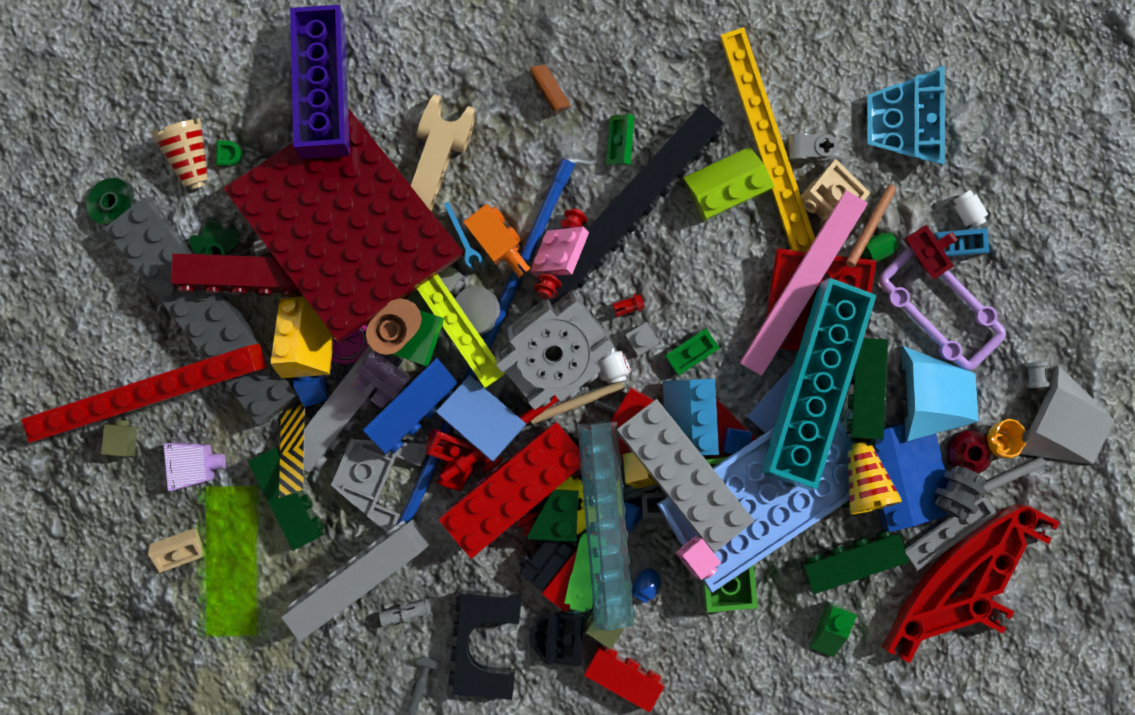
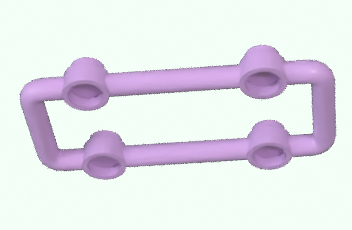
M907 247L879 277L881 287L888 293V302L893 307H902L940 346L939 351L942 358L949 361L953 360L962 369L973 370L1005 339L1006 332L1004 327L997 321L996 310L991 306L983 307L949 271L940 275L975 312V321L980 326H989L995 332V335L967 361L962 355L961 345L956 341H948L909 301V292L902 287L896 288L889 281L913 256V253Z

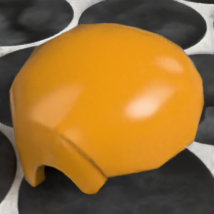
M1013 419L997 422L988 431L987 441L989 449L994 455L1002 459H1011L1018 456L1026 445L1023 441V434L1026 432L1025 428L1017 420Z

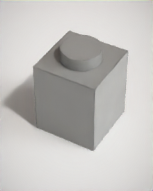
M647 322L624 335L636 357L659 344Z

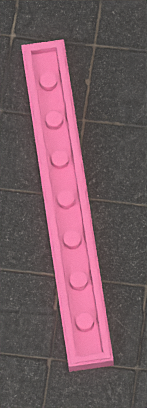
M847 190L843 192L741 359L740 363L761 376L763 375L868 204L866 201Z

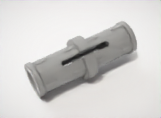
M425 599L408 605L403 603L400 604V607L379 612V618L384 628L400 622L409 623L411 619L432 614L429 600Z

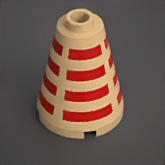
M200 118L163 127V131H158V129L152 131L151 135L182 185L184 187L189 186L190 190L205 186L204 181L208 180Z

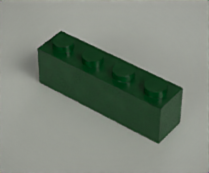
M863 338L850 384L853 385V394H848L847 409H852V419H847L846 434H851V441L882 443L884 440L888 339Z
M280 447L273 448L248 461L292 551L324 535V524L319 516H315L312 510L313 502L308 494L304 495L301 490L279 498Z
M881 530L875 533L876 537L870 539L861 537L853 540V544L843 547V545H837L829 548V553L823 555L814 553L806 556V560L800 562L809 591L817 594L909 563L900 534L894 531Z

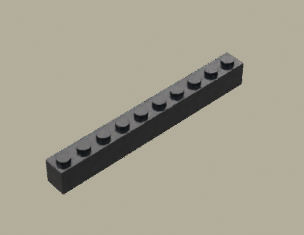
M703 103L587 229L589 234L573 274L557 276L562 285L559 289H555L558 293L557 297L549 300L552 305L577 286L581 289L590 280V277L587 275L593 269L598 271L607 261L604 256L610 250L614 253L622 245L623 241L621 238L625 233L628 232L631 235L640 225L637 220L643 214L648 216L657 206L654 203L660 195L664 198L673 189L671 183L676 177L681 180L690 170L687 165L693 159L697 162L705 154L706 150L704 147L707 143L711 141L714 144L723 134L720 129L724 122Z

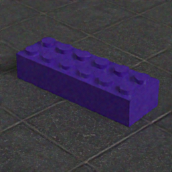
M325 5L290 8L293 147L299 159L350 156L346 29L341 6Z

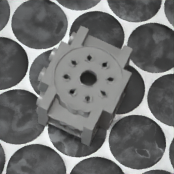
M570 290L553 305L549 300L543 299L507 328L509 340L497 348L494 354L496 366L502 373L505 372L527 397L528 403L536 410L539 406L544 407L549 404L553 399V395H556L562 402L565 398L570 399L575 396L579 391L578 388L584 383L589 384L594 381L601 371L597 361L599 359L602 361L610 356L614 345L606 330L590 314L574 291ZM550 346H556L553 349H548Z

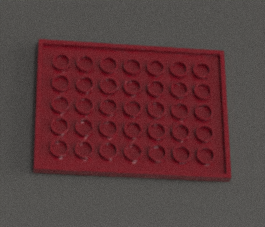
M349 108L350 156L299 159L292 142L223 188L338 343L370 322L390 301L403 299L464 256L462 249Z

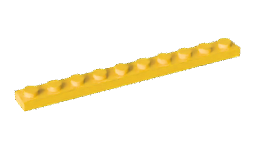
M745 28L721 34L719 38L760 160L765 165L774 184L771 192L790 249L807 252L815 240V236L803 206V201L800 199L801 195Z

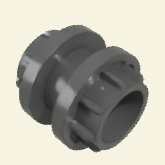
M961 466L953 467L951 472L945 471L942 478L948 484L945 489H936L934 493L938 497L935 502L936 506L942 511L962 520L967 519L970 514H976L978 507L973 502L976 496L984 498L987 492L983 488L986 483L985 479L979 474Z

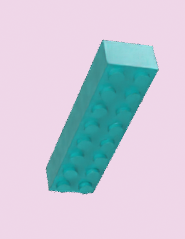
M832 278L819 283L760 473L806 490L818 489L876 299L875 294Z

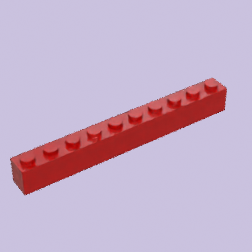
M260 344L249 345L23 418L21 421L28 442L31 443L267 368Z

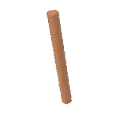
M888 185L846 261L849 267L856 266L897 190L894 185Z

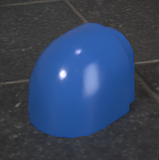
M620 502L612 510V519L617 525L634 531L639 524L643 509L628 502Z
M651 568L642 570L632 583V594L645 603L649 599L653 600L661 587L659 573Z

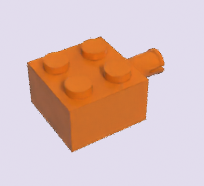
M487 203L463 221L467 229L497 267L506 261L518 278L524 275L518 267L519 265L525 273L531 269L517 252L520 249L518 244L521 241L520 237L511 226L505 227L503 224L505 222L504 216L496 206L491 208Z

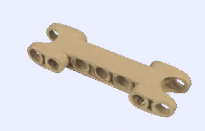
M436 94L430 99L418 126L417 138L426 140V144L411 183V187L430 211H432L453 150L460 153L466 151L472 135L476 108L467 106L458 120L453 122L445 121L441 118L443 98Z

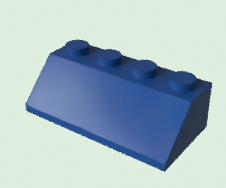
M436 358L363 429L364 434L385 455L389 452L395 454L404 445L401 440L407 434L412 437L422 427L419 423L425 417L430 419L439 409L437 405L443 399L446 401L456 391L454 388L457 386V381Z

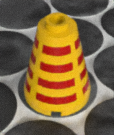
M866 442L851 445L852 450L847 452L851 515L870 512L874 509H882L901 503V497L873 446H867Z

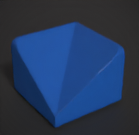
M726 427L722 452L734 454L750 444L753 432Z

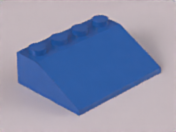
M903 422L884 427V440L882 443L866 442L867 446L872 445L902 500L899 504L877 509L883 530L892 532L949 515L935 504L938 498L934 495L936 489H945L948 484L942 478L945 469L936 434L905 443V423Z

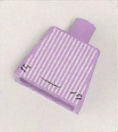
M180 442L164 444L168 491L214 479V469L226 467L225 455H212L211 445Z

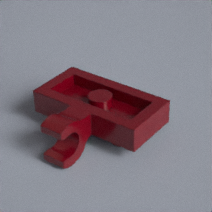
M926 224L903 239L930 281L954 267L943 250L958 240L953 231L937 240Z

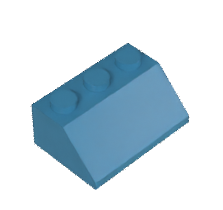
M715 379L662 381L665 410L701 455H719Z

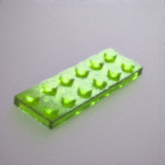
M257 485L206 486V636L257 635L259 633Z

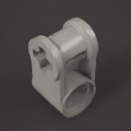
M806 133L789 135V161L791 162L827 161L838 148L837 140L832 135H810ZM823 143L826 148H830L827 153L824 152L823 148H820Z

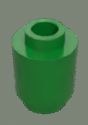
M882 232L870 238L861 258L876 260L877 263L893 255L894 251L899 248L896 238L891 232Z

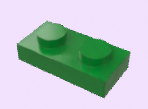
M621 114L610 116L606 165H631L634 115Z
M705 328L666 354L665 357L676 374L680 376L719 350L720 347L707 328Z

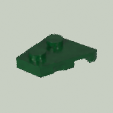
M553 490L529 531L528 539L576 541L579 490Z

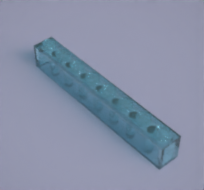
M595 422L579 424L578 437L594 622L596 628L611 631L633 626L635 610L632 604V581L630 580L629 569L630 557L627 546L628 532L625 522L626 507L623 499L624 483L621 476L622 459L619 453V435L616 432L618 429L617 422Z

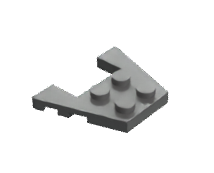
M350 439L331 486L387 533L395 527L400 513L378 505L377 501L395 458L399 457L421 466L426 454V444L402 442L404 445L395 454L389 452L385 455L371 440Z

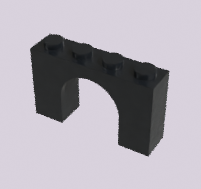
M463 590L461 596L456 597L455 611L459 612V621H454L453 636L457 637V645L452 646L451 661L455 662L454 671H450L448 686L453 687L452 695L512 700L515 669L489 667L479 663L470 652L469 635L477 626L487 622L519 624L522 595Z

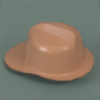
M406 299L390 301L368 324L366 329L367 343L379 354L388 355L396 353L419 329L421 324L420 310L414 303Z

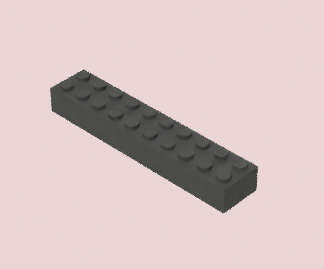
M142 198L104 228L206 359L245 346L260 344L267 368L224 381L257 425L266 424L299 398L294 389L292 378H281L270 364L272 353L224 291H220L219 294H206L204 290H194L193 293L187 294L179 293L178 289L173 288L171 285L172 253H194L153 201Z

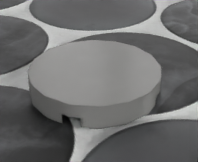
M479 286L467 287L459 292L455 300L479 335L490 331L495 326L494 323L500 314V306L496 296L488 289Z

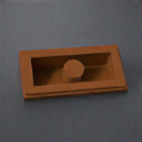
M538 65L530 68L531 78L553 113L558 115L568 109L571 105L546 65Z

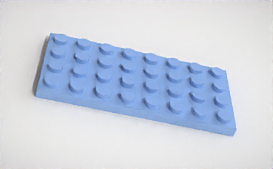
M840 420L835 430L818 489L806 490L760 473L774 428L713 467L714 471L755 521L714 553L721 564L716 567L717 571L708 579H702L710 592H714L849 501L847 452L852 450L851 445H853V442L848 434H846V430ZM668 497L657 504L682 547L694 536L699 537Z

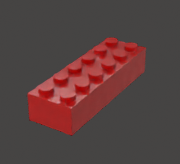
M554 421L441 514L438 520L469 558L472 559L589 460L562 427Z

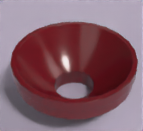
M965 430L955 434L947 446V458L952 467L961 466L980 474L990 466L993 459V453L989 449L987 437L974 430ZM972 446H977L981 450V456L976 461H972L968 457V450Z

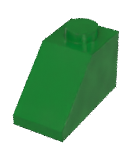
M827 601L809 647L834 657L847 641L857 615L847 608Z

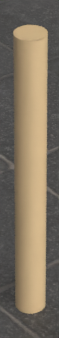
M622 381L615 382L550 407L531 422L536 424L622 391L625 388Z

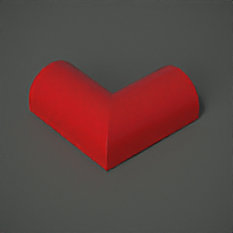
M436 429L431 431L425 445V451L428 455L446 461L441 474L455 464L454 461L462 455L465 457L476 449L470 442ZM474 463L470 465L471 468L466 472H460L446 483L439 476L438 484L461 492Z

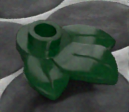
M211 218L206 222L202 236H190V246L193 252L203 255H214L216 251H220L221 255L229 256V252L234 250L239 242V231L236 226L224 230L217 221Z

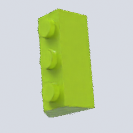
M750 147L683 177L703 222L764 195L774 188L765 165Z

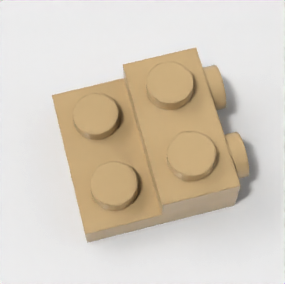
M834 159L821 175L809 185L800 199L804 201L803 206L807 211L815 212L821 218L823 226L845 190L862 200H865L870 192L843 165Z

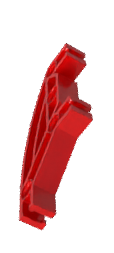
M1013 504L998 512V515L947 550L930 567L905 601L881 647L894 655L896 652L894 649L902 637H905L906 642L902 652L899 651L897 655L902 660L911 663L922 640L977 622H981L1003 634L1006 627L1002 626L1000 621L995 619L994 622L988 620L992 609H999V612L1005 614V618L1009 620L1015 611L991 600V597L1004 592L1027 546L1024 534L1049 544L1052 538L1046 536L1041 531L1039 533L1036 532L1034 527L1038 519L1045 521L1044 524L1050 526L1053 530L1057 529L1060 522L1032 507L1021 504ZM1024 511L1026 518L1024 522L1019 523L1018 516ZM1002 556L1003 564L1000 567H996V559ZM976 569L965 593L949 598L959 584ZM980 600V609L974 612L973 604ZM914 622V629L906 633L905 627L907 623Z

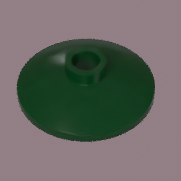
M107 178L98 182L91 189L87 197L86 209L89 217L98 224L109 225L131 208L133 202L132 190L126 182L118 178Z

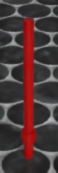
M553 395V399L549 404L544 407L539 406L536 410L531 408L519 418L527 424L558 402L559 399L556 395ZM475 449L465 457L462 455L454 461L455 464L439 476L446 483L460 472L464 473L470 469V465L481 458L483 454L478 449Z

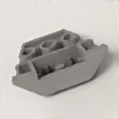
M1057 365L1049 381L1050 387H1047L1049 388L1031 428L1029 432L1026 431L1023 434V441L1026 445L1020 454L1094 464L1115 420L1074 379Z

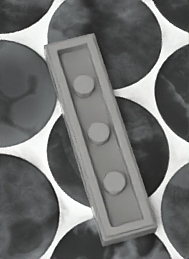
M985 496L984 498H975L973 504L978 507L976 514H970L965 520L949 515L904 547L908 561L916 572L998 515Z

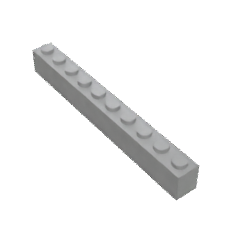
M448 266L438 273L451 294L454 293L456 295L465 284L462 281L465 277L452 266ZM417 289L406 298V300L414 303L420 311L434 315ZM370 346L367 348L304 429V469L308 473L315 469L319 471L327 461V458H325L326 454L330 449L334 451L343 439L340 436L345 430L349 432L358 421L355 418L361 410L365 412L372 404V395L376 390L381 392L388 383L386 378L390 372L393 371L395 373L404 362L401 357L392 354H379Z

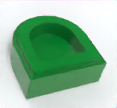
M216 141L217 166L233 167L241 162L243 152L238 144L233 141Z

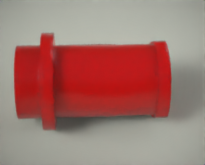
M633 294V297L613 302L617 318L635 311L641 312V309L645 308L641 294Z

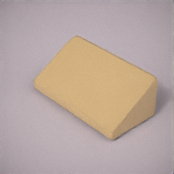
M193 528L150 544L148 556L157 571L161 573L205 557L206 553L197 529Z

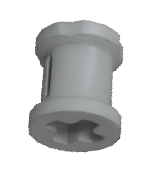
M1048 361L1025 363V367L1028 368L1029 383L1026 384L1027 388L1050 387V382H1047L1046 367L1049 365Z

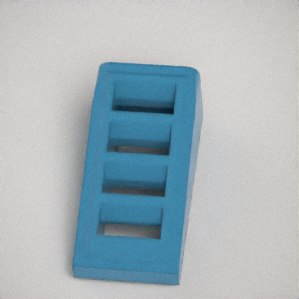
M988 228L953 231L955 236H959L960 250L955 251L953 243L949 245L950 251H945L947 256L989 253ZM952 231L936 232V239L939 240ZM969 235L970 249L965 250L964 236ZM974 235H979L980 249H975Z

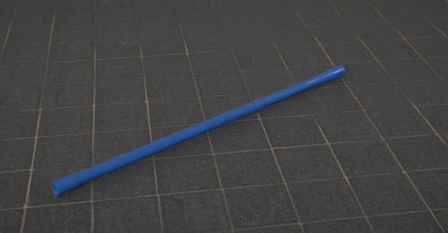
M561 159L553 177L552 185L520 253V256L527 265L531 261L560 194L575 167V164L567 159ZM519 265L518 267H519L520 270L525 274V271H524V270L522 269V267ZM513 270L498 301L500 306L499 318L496 319L495 326L483 334L482 337L489 349L492 347L523 276L518 278ZM470 366L468 367V370L463 378L462 383L468 378L469 375L475 380H477V376ZM445 421L440 431L452 435L454 430ZM431 455L428 456L396 525L403 520L407 524L414 519L438 466L439 458Z

